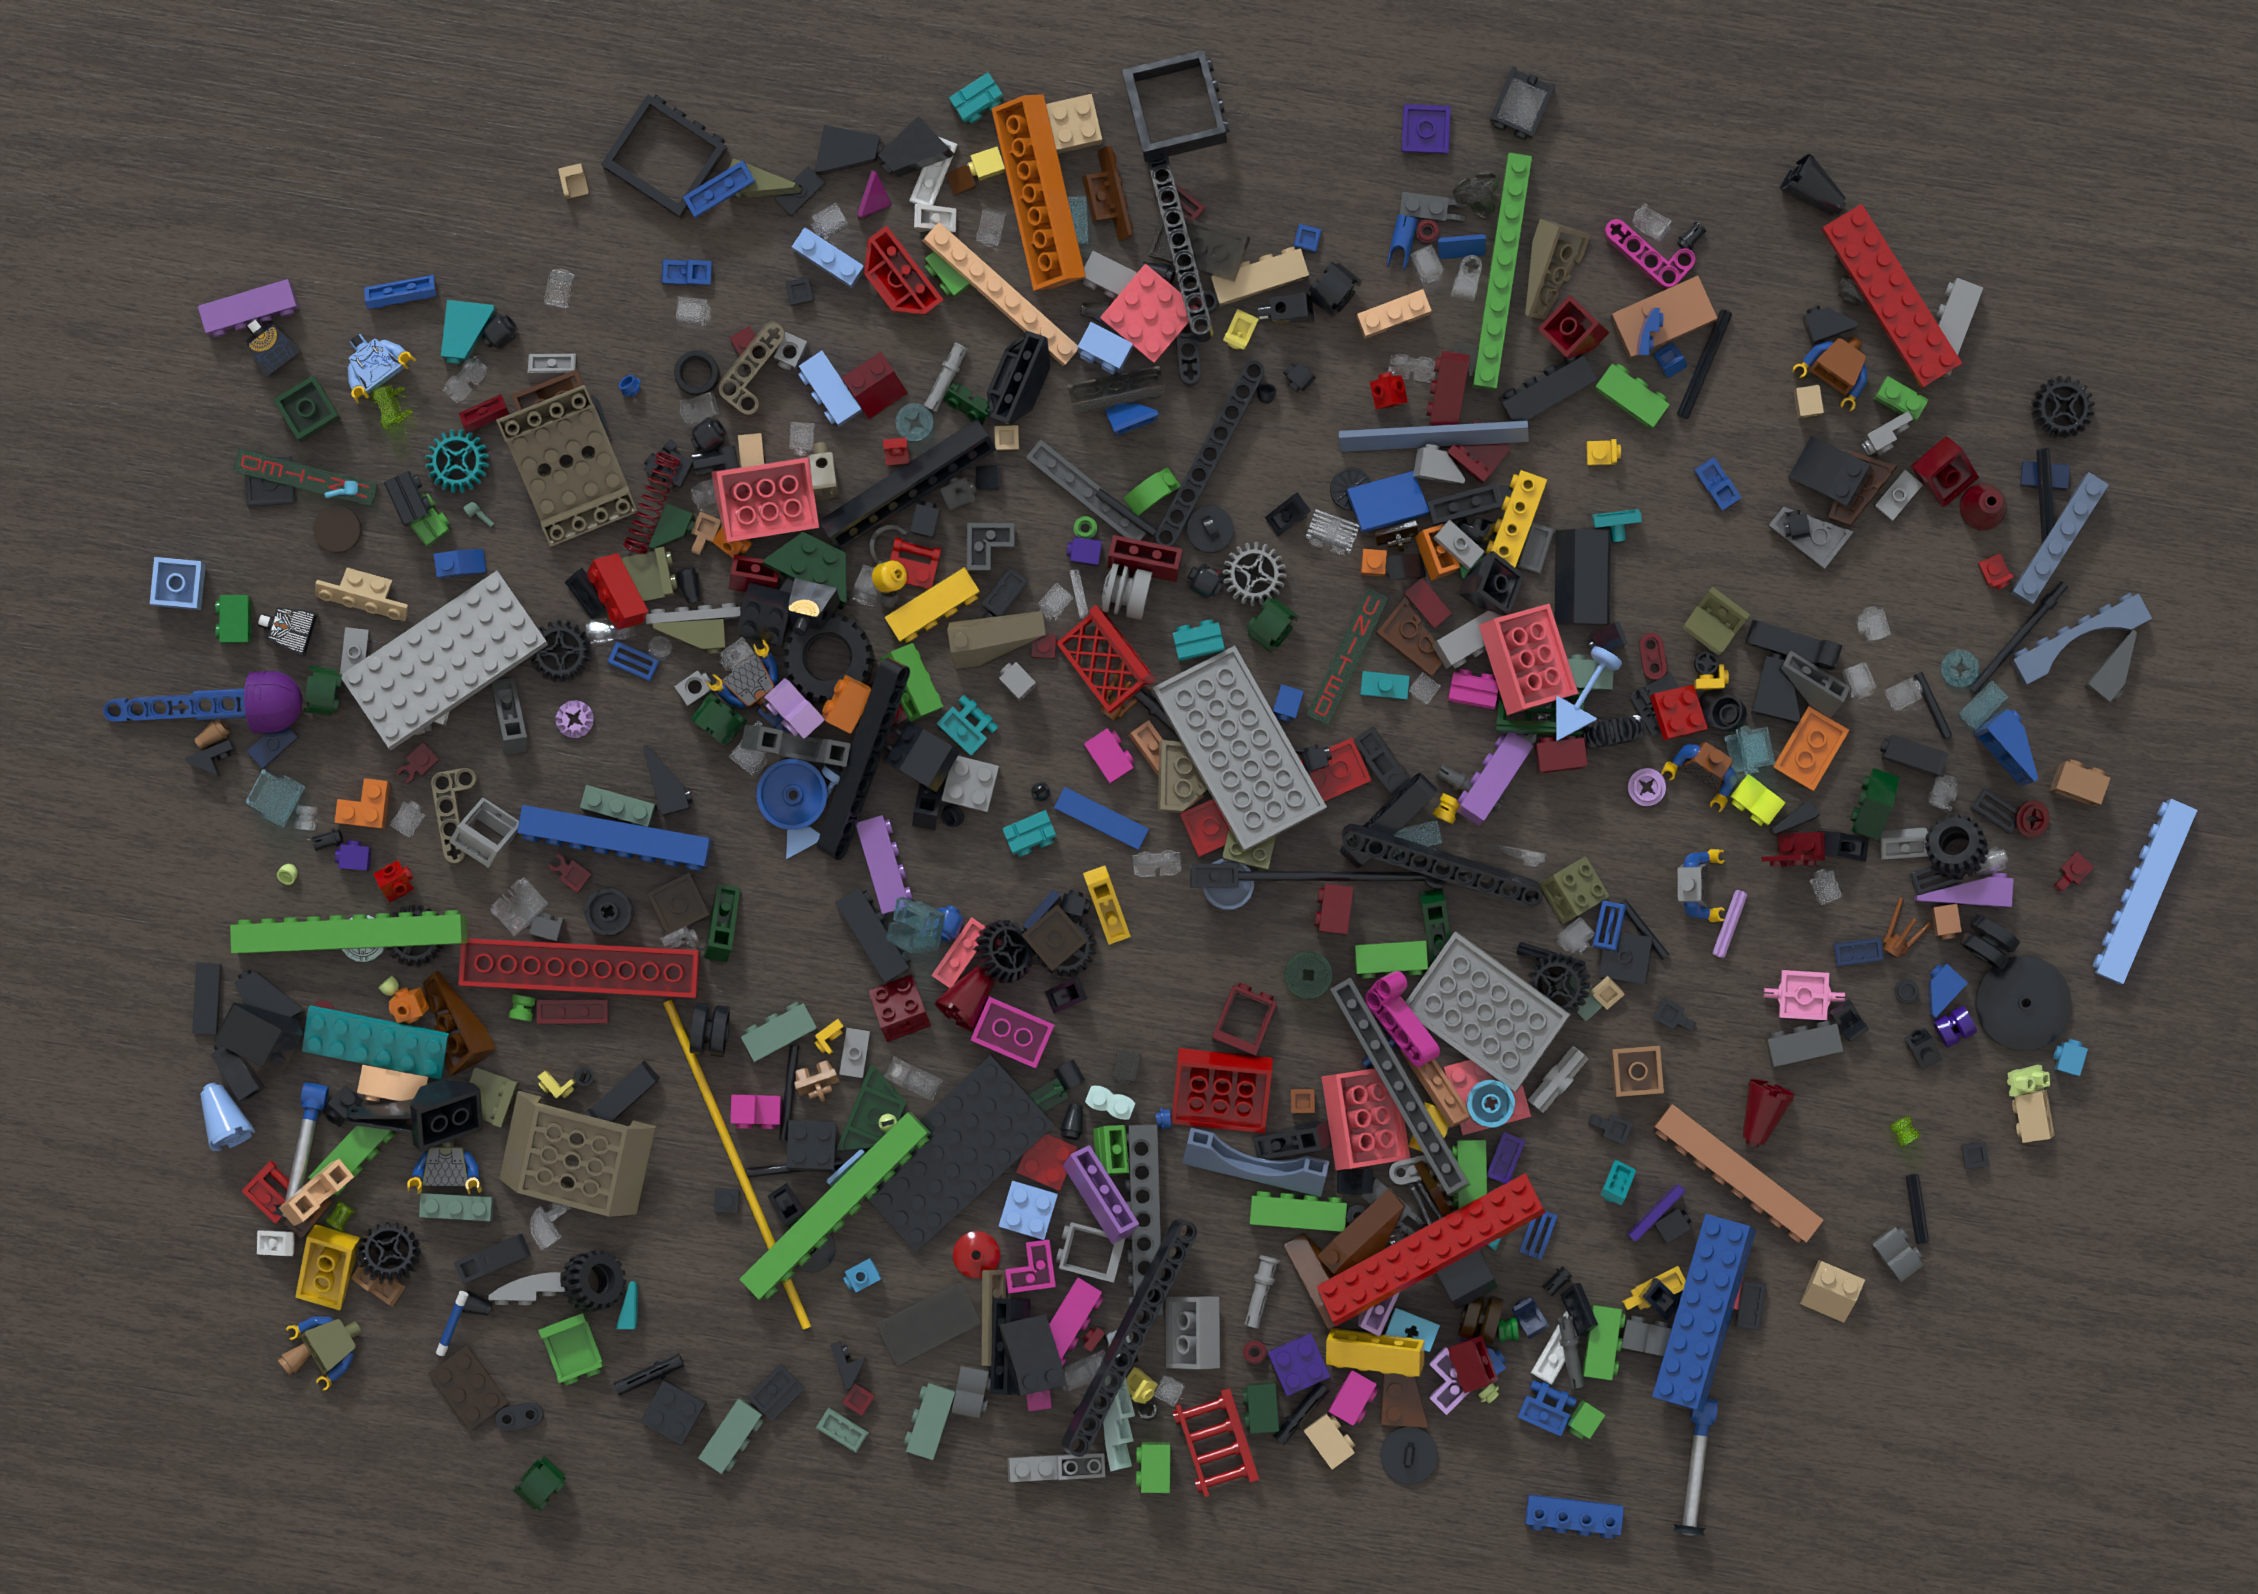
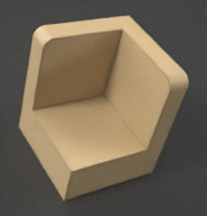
M581 163L558 169L566 199L589 194Z
M1819 385L1801 387L1794 390L1798 419L1820 416L1824 413Z

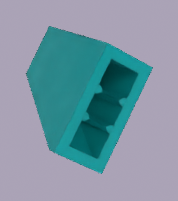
M447 300L441 357L447 359L446 363L460 364L461 361L469 359L483 335V327L496 313L494 305Z

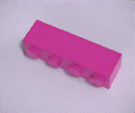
M1080 1277L1076 1279L1049 1324L1062 1367L1067 1360L1063 1357L1067 1349L1072 1351L1079 1340L1075 1337L1080 1329L1084 1331L1091 1321L1088 1315L1092 1308L1097 1311L1104 1299L1100 1296L1101 1290Z

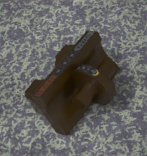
M1409 520L1376 529L1375 539L1377 546L1387 543L1388 548L1397 546L1399 553L1404 552L1403 545L1411 543V537L1418 535L1416 520Z

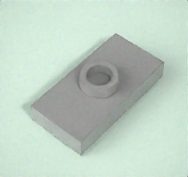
M1904 470L1874 507L1893 521L1923 484Z
M1450 520L1433 538L1467 570L1485 552Z
M345 627L341 675L367 658L370 630Z
M846 1029L840 1075L863 1078L870 1031Z

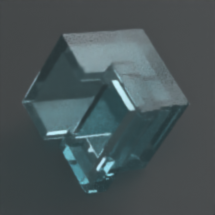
M1749 726L1739 727L1736 729L1737 734L1724 737L1728 756L1733 760L1732 768L1735 773L1745 771V775L1755 774L1759 772V768L1775 764L1768 727L1750 730Z
M263 769L245 803L263 812V818L284 828L306 786L285 775L279 778Z
M905 897L897 898L893 920L896 922L889 923L886 941L911 954L939 950L945 914L921 901L913 902Z

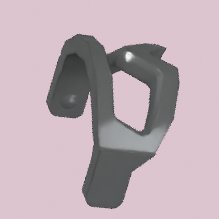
M886 525L876 530L869 544L870 554L874 562L877 564L884 563L879 561L874 551L875 540L881 533L887 530H896L906 536L908 534L907 531L897 525Z

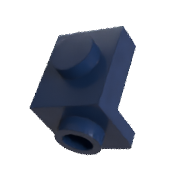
M1532 1297L1519 1300L1512 1308L1515 1317L1529 1339L1549 1328L1546 1319Z

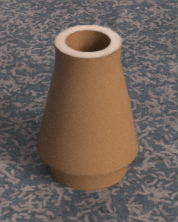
M213 719L194 740L197 746L204 750L215 743L227 739V735L231 731L223 719Z
M303 1343L282 1354L278 1362L290 1375L293 1372L296 1373L311 1354Z

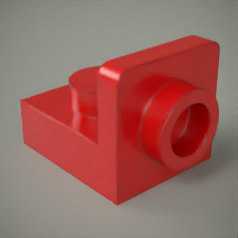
M906 437L883 440L887 466L909 463Z
M2000 553L1978 563L1989 589L1996 586L1997 590H2000L2010 585L2009 580L2014 578L2013 574L2009 573Z

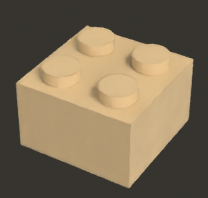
M1092 94L1046 104L1057 154L1102 144V136Z

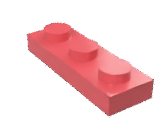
M971 917L931 976L949 988L953 986L976 954V951L973 949L978 944L974 940L980 936L978 932L984 929L985 926Z

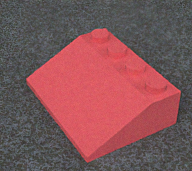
M809 457L711 472L715 498L726 542L819 528Z
M1550 603L1498 617L1478 625L1507 715L1556 701V695L1563 699L1578 694Z
M1375 1068L1322 1076L1336 1170L1389 1163L1410 1158L1405 1120Z

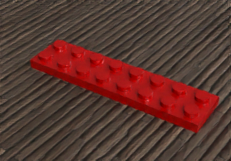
M1862 204L1821 228L1921 389L1962 364Z
M1353 737L1329 748L1332 760L1328 761L1329 767L1308 773L1324 802L1372 781ZM1214 799L1180 813L1198 857L1225 846L1229 826Z

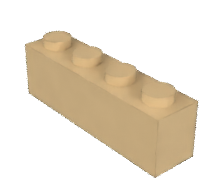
M1295 247L1284 249L1281 251V255L1275 257L1272 254L1260 257L1259 262L1250 264V261H1246L1236 265L1237 269L1228 271L1227 268L1215 271V276L1211 277V283L1217 295L1219 307L1308 279L1309 272L1301 248L1295 250Z

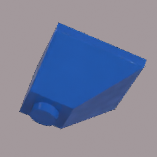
M1120 398L1108 402V407L1104 408L1114 437L1155 422L1159 417L1157 410L1129 400L1121 402Z

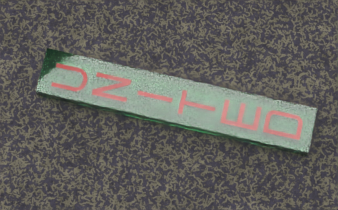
M243 449L238 450L233 469L235 473L325 495L326 492L344 489L345 481H355L358 483V492L355 495L334 496V498L372 507L377 483Z
M1367 588L1307 716L1323 724H1329L1389 597Z

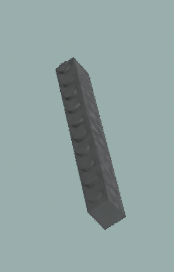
M1350 977L1331 988L1333 996L1447 1195L1451 1197L1471 1185L1354 980Z

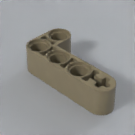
M771 321L763 326L718 384L720 395L744 414H753L759 405L757 397L746 388V385L784 338V330L777 322ZM770 328L772 330L778 328L777 333L779 334V336L777 338L774 336L770 338L768 342L772 345L769 348L767 344L761 341L760 339L764 337V339L767 340V338L770 335L768 330ZM757 345L765 348L764 355L759 358L752 355V350ZM741 364L750 366V372L746 376H741L737 372ZM732 382L735 384L736 388L732 394L723 392L722 389L725 383ZM745 397H751L754 400L753 406L749 409L741 406V401Z
M468 768L439 772L431 780L443 854L445 859L453 864L462 863L466 859L467 853L461 850V854L457 855V859L450 856V852H453L454 849L453 844H447V840L450 841L452 836H448L445 829L448 824L454 823L458 826L462 822L457 792L474 789L478 784L477 774ZM464 773L472 775V782L467 786L461 783V776ZM442 777H447L449 786L444 790H440L437 786L438 780ZM446 800H450L453 803V809L449 813H444L441 809L442 803Z

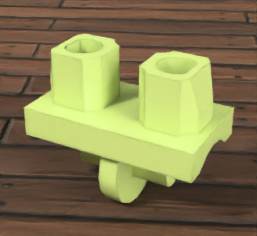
M2034 1065L2008 1072L2007 1083L2011 1085L2009 1096L2015 1097L2050 1086L2049 1072L2042 1071V1065Z

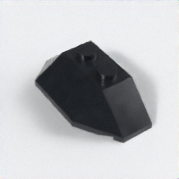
M1026 331L1022 337L1015 340L1005 349L987 391L991 418L1011 425L1033 410L1051 368L1047 337Z

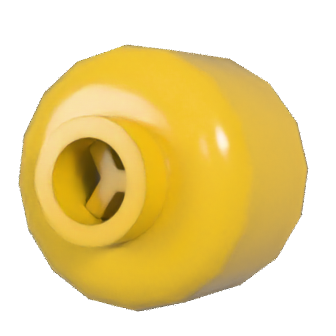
M891 560L880 563L874 568L872 581L877 590L889 593L899 590L905 585L907 573L901 563Z

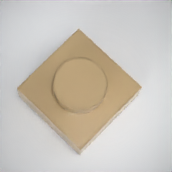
M1018 425L995 426L996 451L1019 450Z
M1609 976L1604 978L1590 991L1607 1010L1625 995L1622 989Z

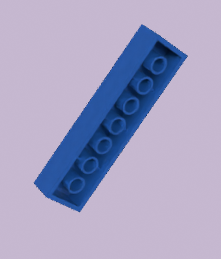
M522 805L517 831L518 834L523 835L522 839L527 841L539 842V838L546 839V843L562 847L564 842L569 843V847L572 849L585 851L587 846L592 847V851L595 853L608 855L609 851H615L616 856L632 859V855H638L641 861L655 863V859L663 860L662 864L678 867L679 863L686 864L687 869L702 871V867L708 868L713 842L712 839L526 805Z
M1705 1214L1652 1397L1695 1411L1704 1412L1755 1237L1756 1229L1751 1226Z

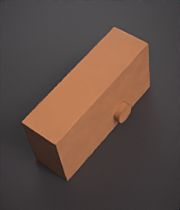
M1699 276L1612 313L1610 316L1629 360L1639 356L1636 355L1639 334L1643 322L1652 308H1660V313L1664 315L1663 327H1659V332H1650V336H1653V349L1717 320V316Z

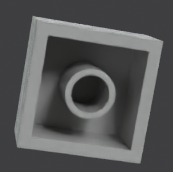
M958 756L948 772L941 801L988 813L1000 767Z

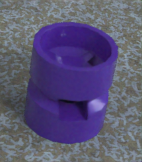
M1964 1006L1951 1011L1950 1017L1944 1015L1933 1021L1940 1039L1947 1048L1958 1043L1960 1037L1966 1039L1977 1033L1974 1022Z

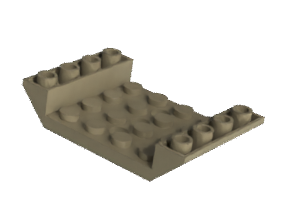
M585 385L496 420L539 516L542 529L550 547L638 511L604 426ZM585 446H592L595 451L592 456L585 457L581 453L582 449ZM563 455H570L573 458L572 463L569 465H562L559 460ZM546 463L550 465L551 470L547 474H541L537 470L538 466Z
M518 1091L499 1179L519 1194L608 1217L636 1215L656 1126L634 1120L630 1126L621 1125L540 1104L541 1096ZM572 1134H581L583 1136L584 1142H574L572 1139ZM575 1155L579 1159V1164H570L567 1156ZM566 1176L571 1177L574 1180V1186H566L562 1178Z

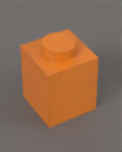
M1363 549L1361 575L1384 577L1387 551Z

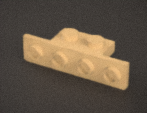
M346 568L340 586L317 580L315 583V596L324 601L340 603L346 607L358 608L371 614H380L393 620L406 621L407 604L387 599L392 586V580Z

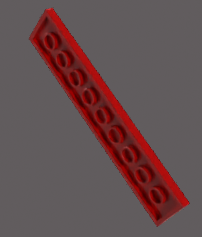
M1524 1173L1316 1287L1335 1326H1338L1540 1217L1546 1212L1528 1176Z

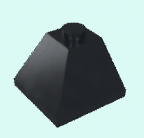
M1490 551L1466 574L1459 595L1475 607L1506 616L1511 613L1525 575L1497 553Z

